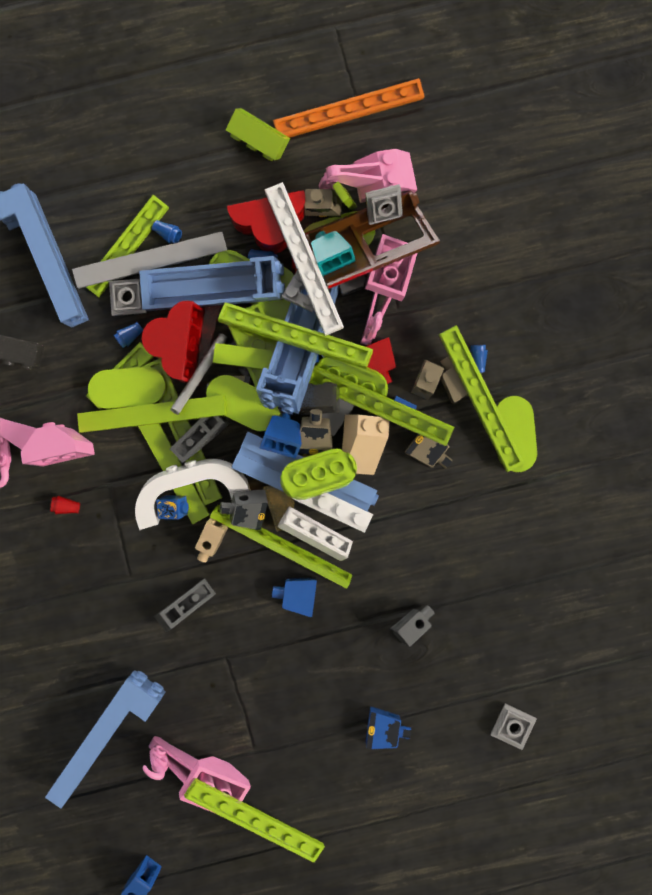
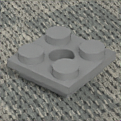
M400 184L365 193L369 225L403 216ZM389 204L386 208L381 209L383 205Z
M297 270L281 297L313 313L314 308L308 294L304 295L301 293L305 287Z
M140 279L109 281L112 316L147 313L146 310L142 309ZM131 292V300L128 302L123 301L124 293Z
M505 703L491 732V736L523 750L537 718ZM513 723L519 724V728L515 732L509 729Z

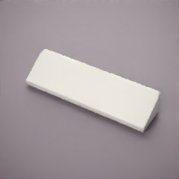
M290 506L278 525L280 529L340 561L348 558L353 541Z

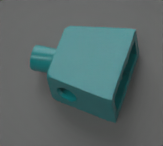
M321 231L317 233L316 239L311 242L322 277L356 261L352 246L337 231L328 234Z

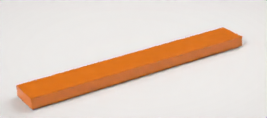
M418 78L273 120L276 130L290 138L424 99L425 96L420 79Z

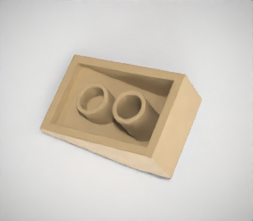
M345 415L342 451L348 452L355 459L357 464L356 474L374 475L388 439V420L375 416Z

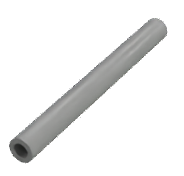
M224 334L218 335L170 410L174 414L179 415L211 366L215 343L225 344L228 338Z

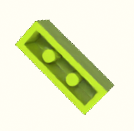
M242 108L235 109L226 128V131L231 133L230 136L237 141L243 140L247 143L246 146L254 151H261L263 157L270 161L281 158L290 140L288 136Z

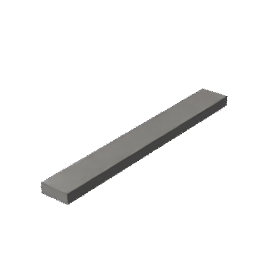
M218 232L74 268L72 271L77 288L80 289L139 274V271L159 269L214 255L227 250L223 232Z

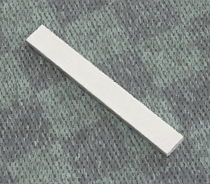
M283 182L264 189L324 335L326 336L343 329L341 319Z

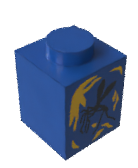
M166 495L156 500L158 519H180L188 515L189 505L186 496Z

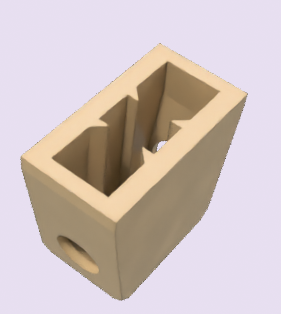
M212 518L206 522L195 549L199 550L196 556L199 561L207 562L209 556L213 557L228 529L226 525Z

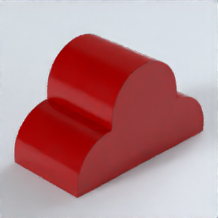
M304 190L288 193L299 222L305 216ZM268 198L227 206L234 227L242 234L254 235L256 244L263 251H273L275 254L282 252L288 247Z
M181 301L175 304L169 311L167 318H156L150 321L142 333V343L145 350L162 360V367L170 377L184 383H188L196 371L204 309L193 301Z

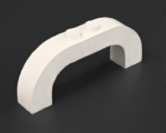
M205 459L197 462L196 460H190L180 467H177V465L166 468V471L151 477L140 491L135 506V516L139 530L159 524L160 519H158L156 498L165 491L206 479H215L222 482L228 488L232 499L235 492L251 491L249 483L242 472L231 468L233 464L220 459Z

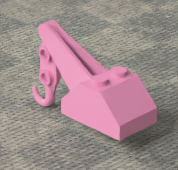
M398 149L375 152L354 161L353 165L329 166L326 168V172L319 183V189H333V184L337 181L355 187L358 191L360 203L366 202L365 193L391 185L400 184L401 194L409 190L413 193L417 191L410 153Z
M382 234L375 255L407 244V242ZM417 253L368 273L365 289L373 291L374 294L360 341L361 344L368 346L371 344L372 339H375L391 299L403 301ZM379 293L386 296L380 311L373 317L372 314Z
M0 418V488L4 487L9 479L8 471L11 463L9 442L22 450V464L47 466L95 455L93 443L74 429L65 427V425L45 423L43 427L35 428Z
M154 736L149 744L151 749V768L156 773L150 771L146 765L142 767L144 773L154 780L163 779L169 767L184 783L179 791L180 800L205 810L208 809L186 799L184 796L195 778L240 801H243L251 787L249 780L230 763L214 756L198 760L157 736Z

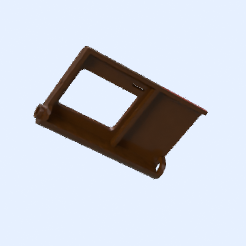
M409 190L401 194L403 216L369 225L367 208L304 233L313 255L311 242L316 239L317 233L321 231L326 232V234L337 231L352 246L356 261L323 276L328 289L440 244V240L417 206L419 198L416 192L413 193ZM389 204L383 205L381 209L386 208ZM408 216L413 217L423 233V237L382 254H372L363 237L364 234Z

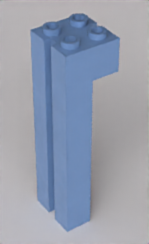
M24 183L15 184L7 191H0V220L7 225L9 230L21 227L60 322L72 328L88 321V316L36 194L30 191Z
M274 256L250 258V261L139 271L142 309L146 311L169 310L181 301H193L200 307L224 305L225 302L240 304L283 300L281 296L285 291V284L281 282V275H284V266Z
M339 285L328 289L334 304L339 292ZM303 289L301 293L306 295V289ZM290 303L285 318L286 322L324 333L315 311L312 313ZM278 341L269 368L263 367L256 388L261 404L269 409L281 407V410L287 414H293V412L299 414L318 354Z
M247 432L231 468L283 491L280 484L282 471L288 463L304 457L297 454L295 459L260 449L263 438ZM354 479L346 487L328 492L369 512L370 505L374 506L379 497L376 494V489Z
M134 670L45 798L59 808H62L128 712L131 711L146 722L166 692L163 690V687L157 682L153 683L148 680V677L143 672Z

